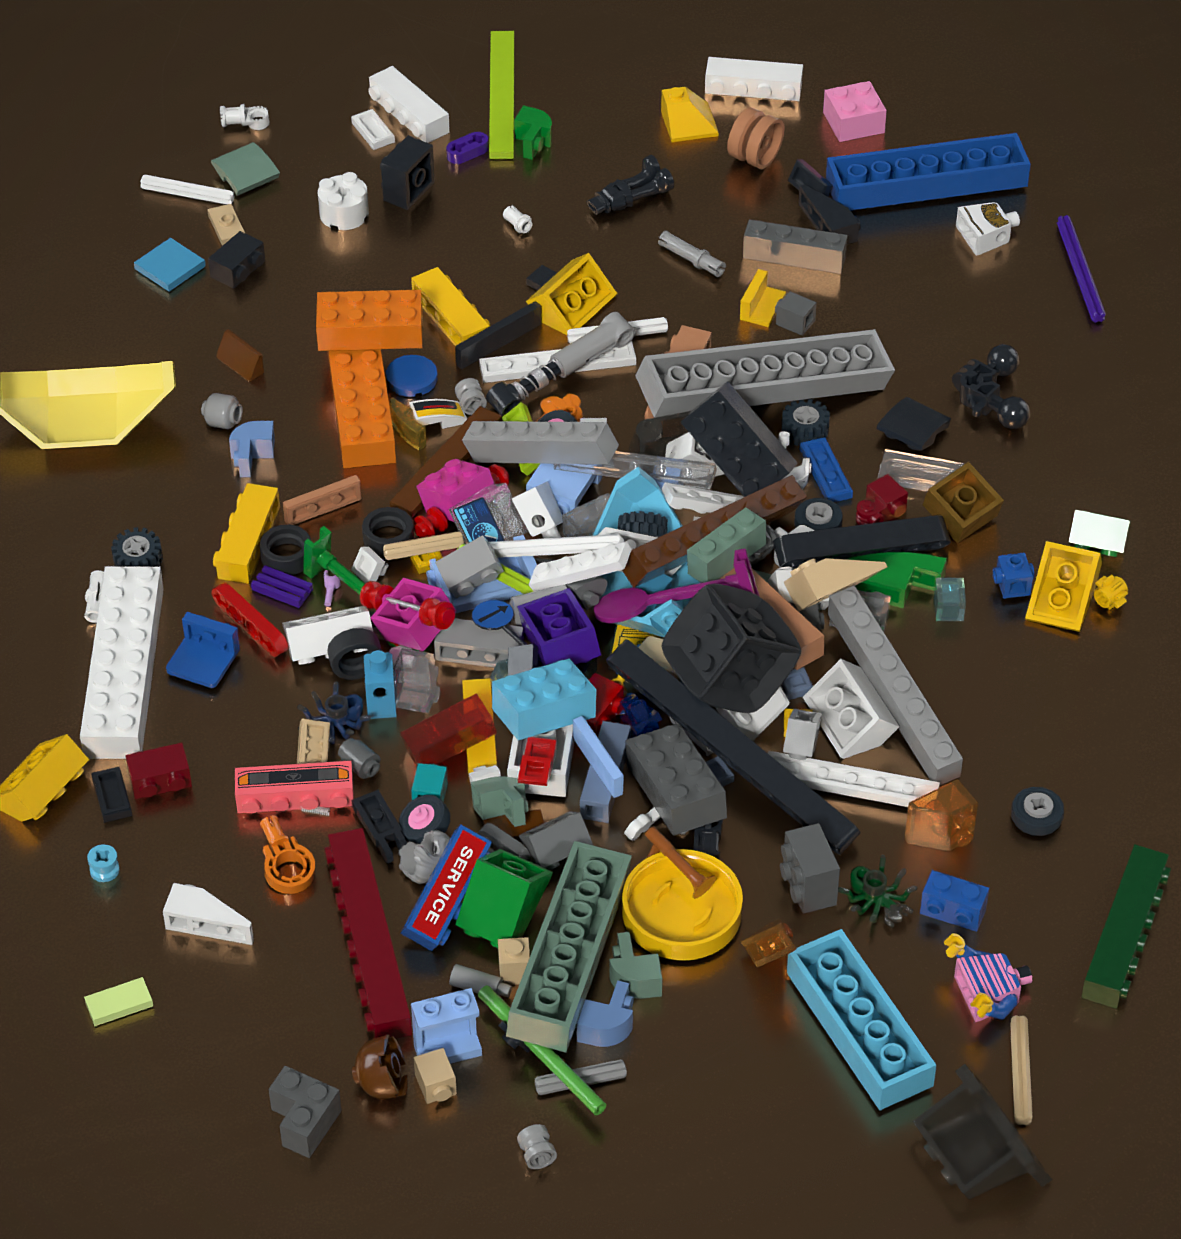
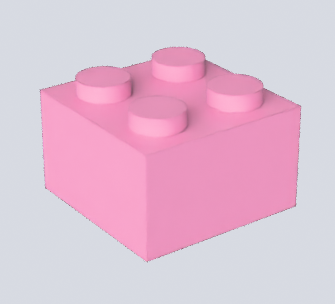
M870 81L825 90L823 113L839 142L885 133L887 110Z

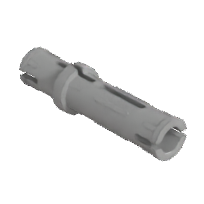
M664 231L659 238L662 239L658 240L660 246L689 260L696 268H703L716 277H720L724 273L725 269L721 267L725 268L726 263L711 256L707 250H700L671 234L669 231Z

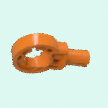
M270 816L272 823L266 817L260 822V826L270 844V848L268 845L263 847V853L266 858L264 864L266 881L274 890L280 893L296 894L302 892L314 880V857L307 848L298 844L296 837H290L289 842V838L284 835L277 816ZM297 861L303 866V870L299 875L291 878L282 876L280 881V875L276 869L282 863H296ZM307 864H309V866H310V871H309V873L306 875V872H307Z

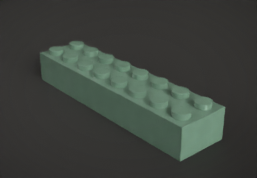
M574 841L509 1010L506 1037L567 1052L622 899L623 887L629 876L631 855Z

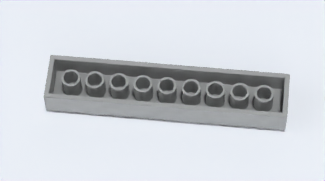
M866 330L648 355L644 357L635 376L654 418L688 414L727 381L749 406L883 390L895 369L876 331Z

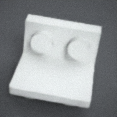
M779 687L770 700L756 712L740 713L717 707L716 709L721 716L753 741L790 702L782 688Z

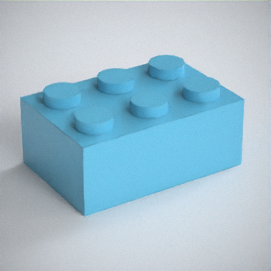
M570 659L560 660L553 664L533 668L529 671L492 681V710L519 741L572 725L573 719L580 716L584 717L585 720L595 718L596 688Z

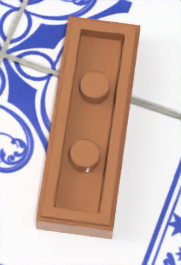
M357 475L284 501V521L287 525H295L361 500L359 478Z

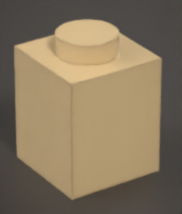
M528 938L498 939L500 977L503 978L504 984H520L530 958Z
M444 1048L414 1057L415 1076L427 1104L435 1101H445L451 1096L457 1095L456 1077Z

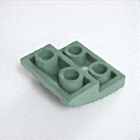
M254 142L211 160L213 167L223 182L227 180L237 196L279 178L280 174L267 154Z

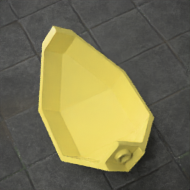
M174 361L116 367L0 372V415L41 449L118 445L176 389Z

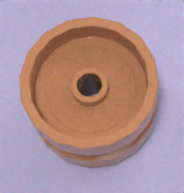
M752 107L744 109L734 122L729 134L727 144L729 155L741 161L747 160L748 164L761 170L768 167L778 154L783 141L785 129L783 121L771 115L765 116L764 112Z

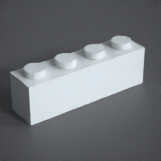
M708 57L705 93L800 101L803 64Z
M391 66L369 77V94L371 98L381 104L388 113L396 117L402 125L411 130L414 136L429 143L449 133V114L396 68Z

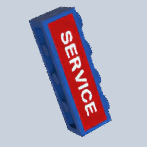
M460 825L453 832L400 934L431 951L438 944L441 946L445 944L451 933V930L447 927L452 918L455 920L458 918L462 906L461 900L467 891L476 861L491 853L488 851L492 843L491 841L463 825Z

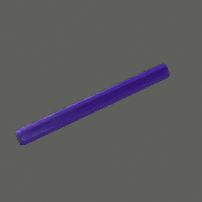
M1068 215L1064 217L1059 216L1057 225L1090 317L1095 323L1098 321L1103 322L1106 313L1072 220Z

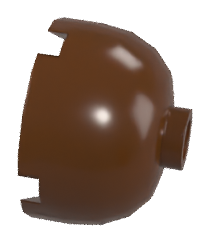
M389 1035L367 1041L360 1048L356 1056L355 1066L352 1067L353 1079L371 1097L388 1099L405 1095L407 1092L408 1075L401 1077L400 1067L406 1065L397 1040L394 1037H389Z

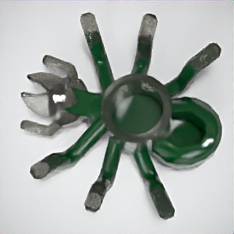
M882 855L880 857L879 870H870L864 866H857L851 871L850 886L852 891L858 894V896H854L851 890L838 887V892L846 894L852 903L864 899L867 901L862 907L858 904L851 907L850 910L853 912L857 911L859 915H863L875 903L873 914L870 916V922L873 923L877 922L880 906L885 907L884 922L893 928V922L902 921V916L899 913L908 917V912L912 914L914 911L906 904H900L893 900L906 901L910 893L918 888L914 885L908 887L902 895L889 894V892L899 887L900 881L907 870L903 868L897 874L894 883L891 886H887V877L884 874L886 856Z

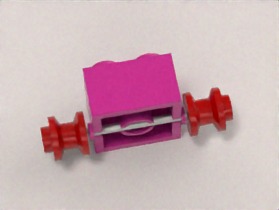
M453 459L448 461L445 467L436 473L428 475L423 482L416 486L427 513V517L419 515L414 519L416 535L419 538L435 536V530L443 532L448 528L447 520L459 523L453 512L454 508L484 497L488 504L498 497L496 488L505 489L509 485V474L506 469L496 464L486 468L459 459Z
M403 578L394 589L386 584L381 585L378 582L369 581L362 587L360 592L361 604L365 608L376 610L370 619L386 641L424 652L440 630L448 629L455 619L456 610L442 588Z

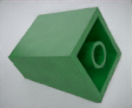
M502 849L477 859L455 925L463 928L464 932L469 936L483 937L491 941L490 944L498 948V939L522 938L553 872Z

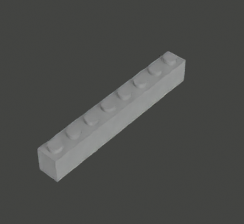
M851 586L830 595L829 617L898 723V729L929 779L940 782V785L961 777L963 758L856 587Z

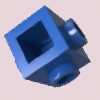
M1017 553L998 556L997 567L993 568V580L995 584H999L1003 599L1029 596L1031 594L1032 581L1035 574L1033 564L1028 563L1026 554Z

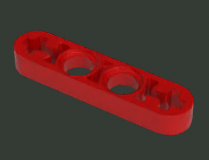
M223 582L212 589V597L216 604L270 655L277 657L288 650V643L284 635L228 583Z

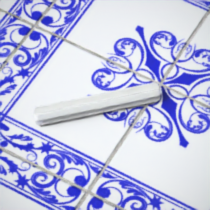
M143 175L140 181L141 188L145 190L225 205L232 204L234 201V192L231 190L151 175Z
M664 317L628 322L635 329L634 336L661 333L668 330L667 319ZM598 326L569 329L567 331L568 342L571 344Z

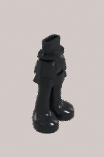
M648 155L642 160V171L639 174L623 180L617 179L613 183L608 184L600 192H595L594 197L587 200V205L596 215L602 212L611 213V210H624L626 207H633V202L638 199L671 191L674 189V180L668 169L663 168L660 170L655 156Z

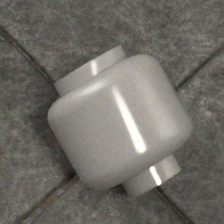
M213 393L202 404L201 413L209 426L231 429L242 418V405L235 396Z

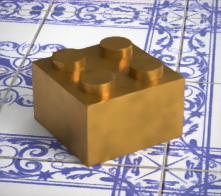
M967 462L929 488L922 505L932 516L942 515L944 517L949 535L958 544L997 517L1004 500L979 472Z

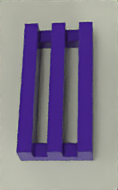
M264 566L262 573L256 576L257 580H253L251 583L253 591L300 608L313 591L312 583L268 566Z

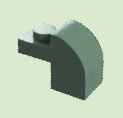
M504 776L490 777L471 782L473 808L482 820L506 815L514 827L526 824L525 813L528 812V803L525 795V784L518 783L516 778Z
M630 932L617 933V945L612 946L613 959H609V977L614 988L618 980L629 983V996H633V998L661 997L662 974L658 954L634 956Z

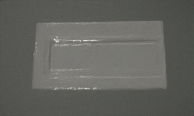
M885 449L877 479L889 474L902 487L928 491L929 488L956 471L964 463Z

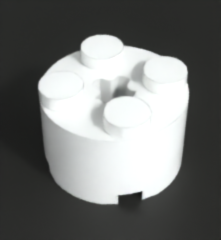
M347 172L343 175L322 179L319 182V213L321 221L326 226L331 228V224L338 226V230H350L364 223V218L369 215L367 186L362 180L357 178L355 173Z

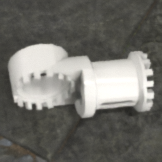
M241 104L240 107L230 108L220 106V114L222 115L221 118H223L221 119L222 127L230 124H242L243 126L249 125L254 130H262L270 123L268 110L266 108L263 109V106L261 108L259 106L245 108L244 104ZM255 117H263V119L260 118L259 120H257V119L254 120L253 118H255Z

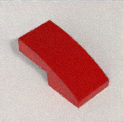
M536 737L527 738L525 753L522 755L518 783L540 786L548 785L556 754L557 740Z

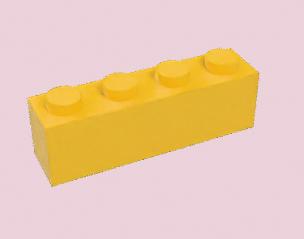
M438 267L411 278L412 290H421L422 308L455 346L491 326L486 318L483 319L478 313L475 305L467 301L463 292L452 284L450 277L444 275Z
M247 483L244 492L238 495L237 509L231 513L228 531L223 532L221 548L215 552L213 557V566L217 569L218 579L250 584L261 556L260 540L264 533L272 528L280 508L278 488Z

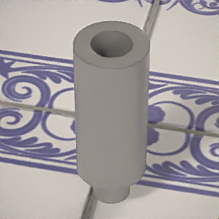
M458 964L454 966L449 981L451 986L464 990L472 988V991L477 994L486 985H489L498 995L509 997L512 986L504 984L501 977Z

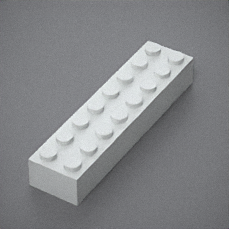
M105 566L80 732L82 751L89 759H126L125 755L143 750L164 590L160 567Z

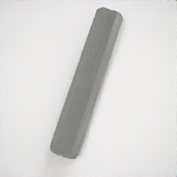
M621 1059L572 1069L587 1085L621 1079L627 1075L626 1065ZM554 1073L535 1078V1088L539 1095L569 1089Z

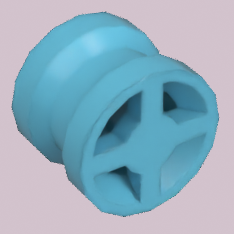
M102 844L93 847L89 851L87 858L92 878L98 882H109L115 879L120 871L116 850L110 845Z

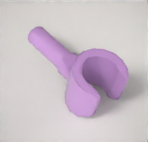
M325 570L324 586L327 588L324 605L331 606L333 592L341 586V581L336 575L329 576L328 570Z

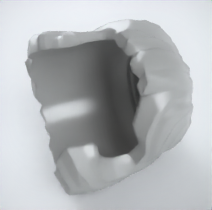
M431 830V832L424 834V839L420 844L409 841L399 850V868L412 881L418 884L427 883L450 837L442 831Z

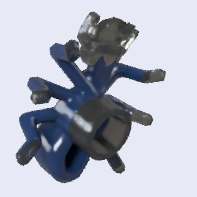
M338 682L333 683V695L326 699L325 709L318 694L315 691L311 692L319 713L325 716L314 717L306 707L301 704L297 706L300 711L304 712L307 719L330 723L328 740L331 745L335 744L334 726L338 728L342 736L347 740L350 738V735L354 734V731L351 729L345 730L343 725L359 730L363 721L371 719L370 715L362 716L363 701L359 695L352 694L346 697L338 695Z

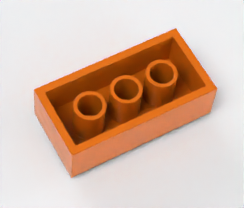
M421 290L317 292L316 332L318 351L422 348Z

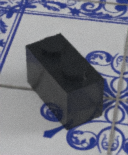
M239 231L208 258L210 277L234 289L265 262L264 243Z

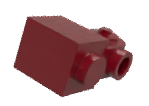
M889 474L868 484L866 500L860 501L856 507V523L864 525L888 522L895 517H900L907 511L908 492Z

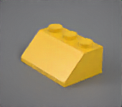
M587 253L571 260L526 302L528 305L535 301L541 305V322L567 335L569 329L581 328L617 295V292L592 256Z
M68 734L40 743L0 785V811L21 822L32 818L34 820L39 819L47 812L48 808L46 805L51 800L54 801L66 791L64 786L69 781L77 779L84 772L82 767L89 761V758Z

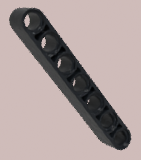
M942 515L787 534L773 541L779 566L792 567L793 569L798 568L799 565L813 558L817 563L824 559L845 560L876 553H915L940 549L951 543Z

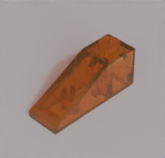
M780 918L768 923L741 941L756 967L783 957L797 949L791 929Z

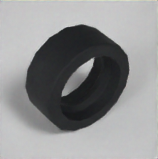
M394 507L378 508L370 512L364 518L362 524L364 546L370 547L379 557H384L383 546L385 544L414 539L412 518L407 512ZM386 526L398 527L404 531L401 535L389 539L379 538L373 534L375 530Z
M291 524L279 525L269 529L260 540V553L263 565L289 575L302 572L304 570V541L307 539L311 540L307 531ZM282 544H294L302 548L298 553L291 556H278L271 552L276 546Z
M352 628L334 636L327 648L333 673L347 680L364 678V655L355 659H344L341 657L355 649L369 650L366 654H371L376 650L382 651L378 636L375 633L364 628Z

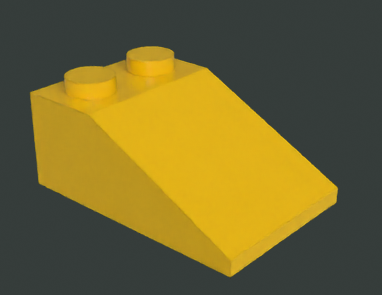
M1046 541L1025 619L1080 632L1096 588L1095 582L1098 581L1102 566L1101 554Z

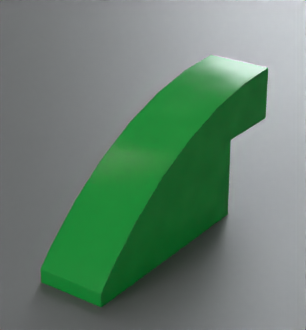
M909 552L876 553L845 559L885 562L887 568L868 580L855 585V587L864 599L899 608H904L912 585L939 592L945 578L947 558Z

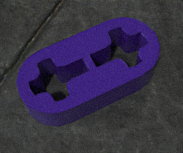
M473 132L448 143L446 146L447 160L454 164H461L486 153L489 147L488 136L482 132Z

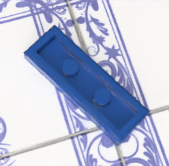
M826 438L800 443V451L804 458H810L811 473L824 498L833 502L853 498V490Z

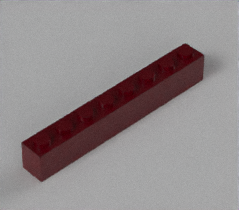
M363 828L328 834L329 846L324 847L327 865L333 864L334 868L330 870L332 887H338L339 893H335L338 911L344 910L345 916L341 917L344 935L350 934L351 940H347L349 957L355 958L357 963L352 965L355 982L362 983V988L358 989L361 1007L367 1006L369 1012L364 1014L367 1031H373L375 1038L385 1035L395 1039L412 1036L411 1016Z

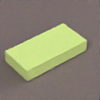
M143 977L84 997L94 1026L153 1007L152 998Z

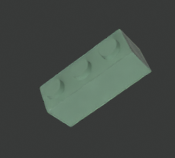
M745 507L687 550L688 574L700 583L720 579L734 568L735 550L746 548L748 557H750L766 545V520Z

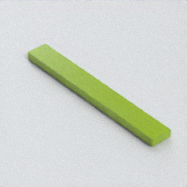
M491 31L489 159H514V31Z

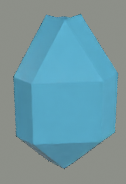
M638 466L617 480L593 536L598 535L605 527L618 529L619 516L623 515V513L630 514V512L634 511L636 513L644 511L647 514L653 512L654 515L660 514L662 515L661 517L665 516L668 519L667 533L683 525L672 507L667 503L656 481ZM687 563L681 565L671 576L673 580L670 589L700 583L688 574ZM621 571L599 575L607 580L608 583L602 597L616 590L633 588L625 574ZM692 598L678 601L670 599L648 614L642 612L632 619L614 624L665 637L673 622Z

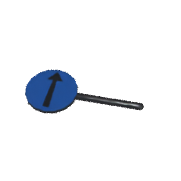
M488 600L474 608L472 620L476 626L485 630L503 629L520 646L528 645L507 626L514 618L513 609L509 604L499 600Z

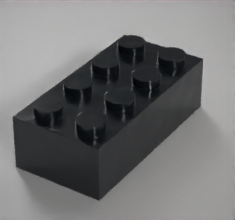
M728 381L690 411L681 421V424L744 497L782 480L797 465L796 460Z

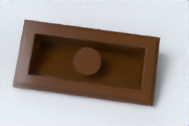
M227 329L220 343L217 358L247 381L256 379L264 373L262 353Z

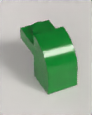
M523 105L514 119L515 139L523 140V158L533 160L536 153L541 151L543 146L551 147L552 120L544 111Z

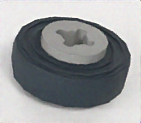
M825 498L808 499L802 502L795 511L794 525L796 528L799 525H805L817 531L842 527V511L831 500Z
M1030 787L1023 789L1014 798L1011 806V817L1015 825L1023 832L1043 836L1053 833L1059 828L1064 818V804L1060 797L1052 790L1043 787Z

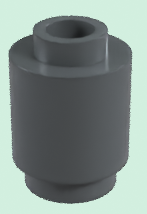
M349 738L340 746L338 756L341 758V761H351L352 771L360 778L372 777L379 771L380 756L361 740Z

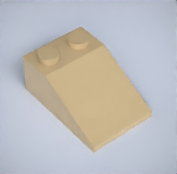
M813 558L790 572L792 577L784 581V584L799 612L829 598L834 593L868 580L887 568L885 562L824 559L816 563Z

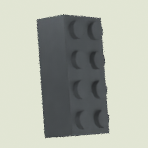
M679 723L625 740L627 766L673 836L727 818L726 792Z

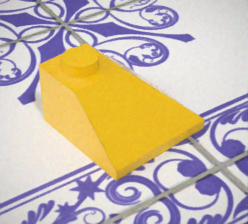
M686 87L662 90L661 113L671 142L719 136L707 101Z

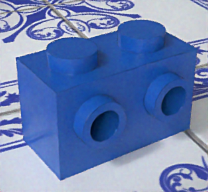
M932 870L922 892L920 914L977 932L987 908L989 888Z

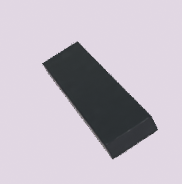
M535 301L456 345V365L462 370L542 324L541 305Z

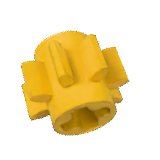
M1111 574L1108 577L1103 576L1095 582L1098 588L1094 590V598L1101 607L1109 608V610L1114 607L1118 609L1127 602L1124 597L1128 594V587L1122 578Z

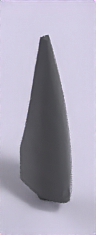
M534 558L537 565L543 562L554 561L552 559ZM596 576L565 585L567 588H570L580 606L587 611L599 603L608 583L604 578Z

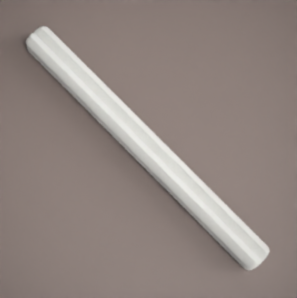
M619 534L489 543L497 558L583 553L611 544L622 543L624 539Z

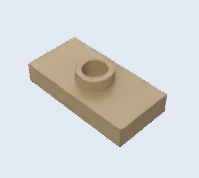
M232 204L207 209L208 217L222 246L239 231L244 232Z
M301 719L297 764L327 762L329 722Z

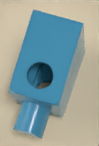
M376 650L371 654H365L364 671L368 716H370V719L396 717L392 653ZM384 688L386 695L382 697L376 696V689Z

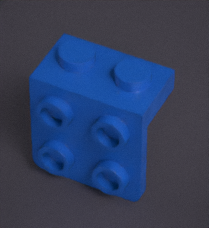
M186 612L182 618L184 640L166 665V672L170 675L214 688L218 685L240 651L238 629L228 623L218 622L203 615Z

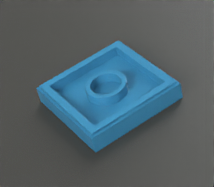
M169 238L134 262L135 270L167 291H171L206 267L203 258L172 238Z

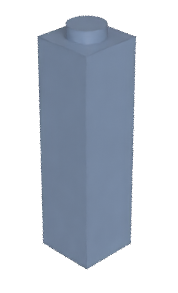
M602 721L598 739L623 773L627 759L625 740L631 738V726ZM590 764L580 798V813L583 819L609 823L615 798H613Z

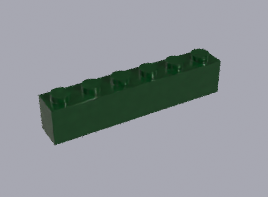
M1134 844L1087 972L1081 998L1117 1009L1121 998L1127 999L1132 982L1127 980L1129 974L1135 976L1140 958L1136 957L1137 951L1143 953L1148 935L1144 934L1145 928L1149 930L1152 928L1156 912H1152L1153 906H1160L1164 890L1160 889L1161 884L1167 885L1172 868L1167 867L1169 854Z

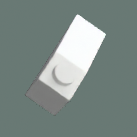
M173 883L163 909L165 928L167 930L249 945L253 944L252 922L203 888L190 884Z

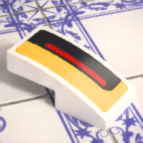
M426 399L409 402L410 412L416 427L440 422L442 429L462 425L467 420L458 401Z

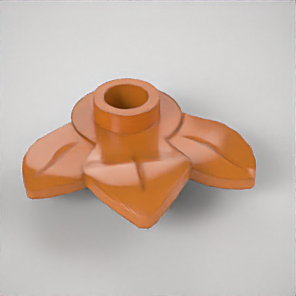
M571 393L564 396L563 399L557 396L547 397L540 402L544 412L541 417L551 411L563 410L569 412L577 422H580V418L583 417V412L580 408L581 400L577 395Z

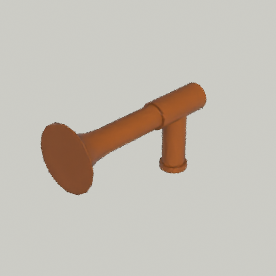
M655 826L647 830L645 836L653 843L647 858L661 852L689 879L694 888V899L705 894L714 884L716 876L706 877L697 872Z

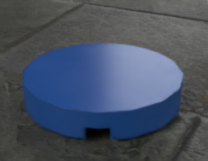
M404 355L396 358L388 365L386 381L391 391L398 395L415 397L417 393L421 392L423 395L435 387L438 381L437 368L430 359L424 356Z

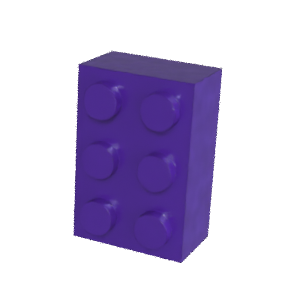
M570 588L517 606L524 634L530 644L538 646V658L543 666L570 659L576 665L589 662L593 658L601 656L595 628Z

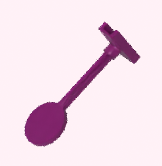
M746 548L735 550L733 565L736 574L725 576L724 579L658 591L649 595L642 589L623 588L603 596L593 609L599 621L618 623L641 614L648 605L663 604L670 599L678 601L692 598L707 584L727 585L751 592L759 597L760 595Z

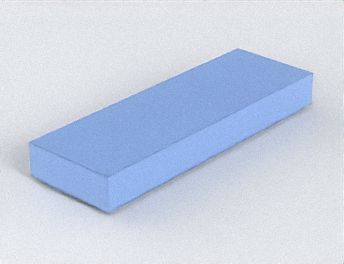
M580 716L573 719L574 741L613 798L623 795L624 775L585 718Z

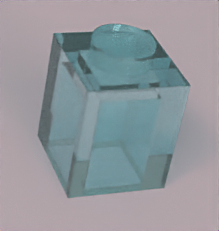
M936 578L934 591L936 621H964L966 605L964 578Z

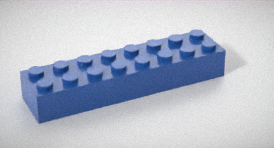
M1011 133L828 157L826 180L833 185L830 191L832 199L848 207L849 210L1028 187L1031 164L1018 134Z

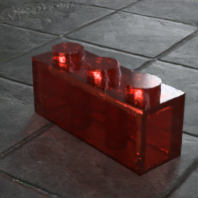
M477 693L400 732L405 747L416 766H418V763L437 765L497 733L492 717Z

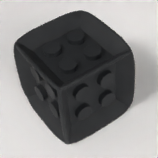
M707 584L701 588L673 622L661 645L666 660L694 696L708 705L740 713H753L762 708L791 673L801 655V647L798 640L769 603L756 594L722 584Z

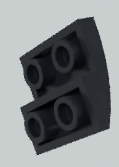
M906 397L887 412L878 423L876 429L884 432L891 439H898L906 443L913 450L922 451L934 443L936 434L949 427L951 418Z

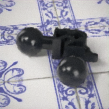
M997 345L990 350L987 356V365L979 360L971 359L967 365L961 367L959 372L952 376V382L960 392V402L972 408L973 416L979 417L981 414L987 416L994 410L997 412L999 422L1009 429H1018L1026 425L1031 412L1028 403L1020 397L1001 398L1000 385L997 384V376L1005 377L1011 375L1018 368L1020 358L1017 350L1011 345Z

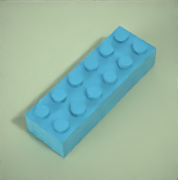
M842 929L788 951V976L879 1110L934 1086L935 1062Z

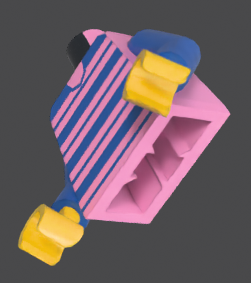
M952 933L944 941V944L949 946L946 954L950 958L957 957L954 977L975 1022L988 1017L1006 1018L1019 1003L1021 985L1032 983L1030 968L1026 965L1013 969L1005 954H992L975 950L965 945L964 939L960 935Z

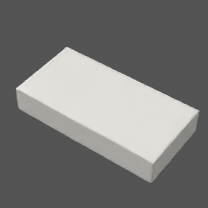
M373 109L351 117L352 124L373 150L395 143L394 134Z

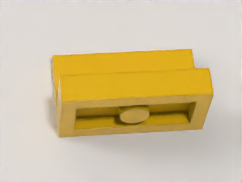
M757 270L741 299L740 320L765 327L770 326L776 314L775 306L780 299L786 296V291L767 287L768 271Z

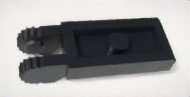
M379 790L351 800L352 808L375 847L379 848L386 863L394 861L393 852L387 843L395 840L397 848L400 850L403 845L407 844V841L402 834V828Z

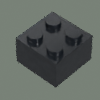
M408 135L401 143L396 145L395 149L388 156L382 159L380 169L384 201L408 210L435 183L432 144Z

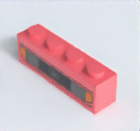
M339 761L235 768L237 813L282 812L285 810H300L302 808L312 810L318 806L325 808L352 806L351 800L354 799L352 762Z

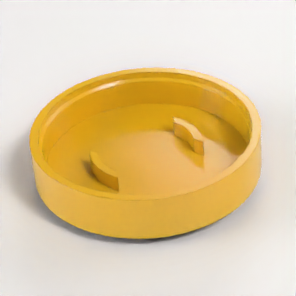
M677 849L676 851L697 872L706 877L716 876V880L711 888L699 898L694 899V888L691 882L675 864L661 852L652 855L640 862L631 871L623 887L622 917L627 931L630 932L633 940L650 953L672 960L699 959L725 947L737 933L742 919V889L733 871L722 861L709 854L694 850Z

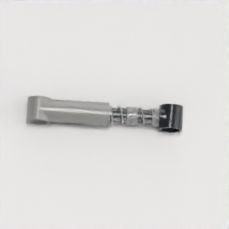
M612 312L602 320L600 326L551 355L547 365H540L539 368L529 372L527 377H521L520 382L515 381L511 384L499 382L488 391L486 400L503 417L525 400V396L529 397V393L534 390L538 392V390L547 386L550 380H556L558 375L565 378L613 347H624L633 339L635 329L620 313Z

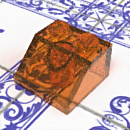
M958 779L909 802L905 831L906 842L944 851H951L959 846L967 845L974 837L978 802Z

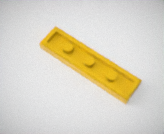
M491 679L462 680L468 774L474 772V768L483 765L486 768L494 765L497 766Z

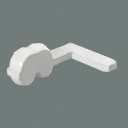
M654 807L648 813L641 814L633 820L624 834L630 840H636L642 832L647 831L661 816Z

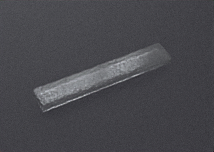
M620 451L614 453L609 464H553L554 470L622 478L639 466L655 481L702 489H711L717 471L715 463Z

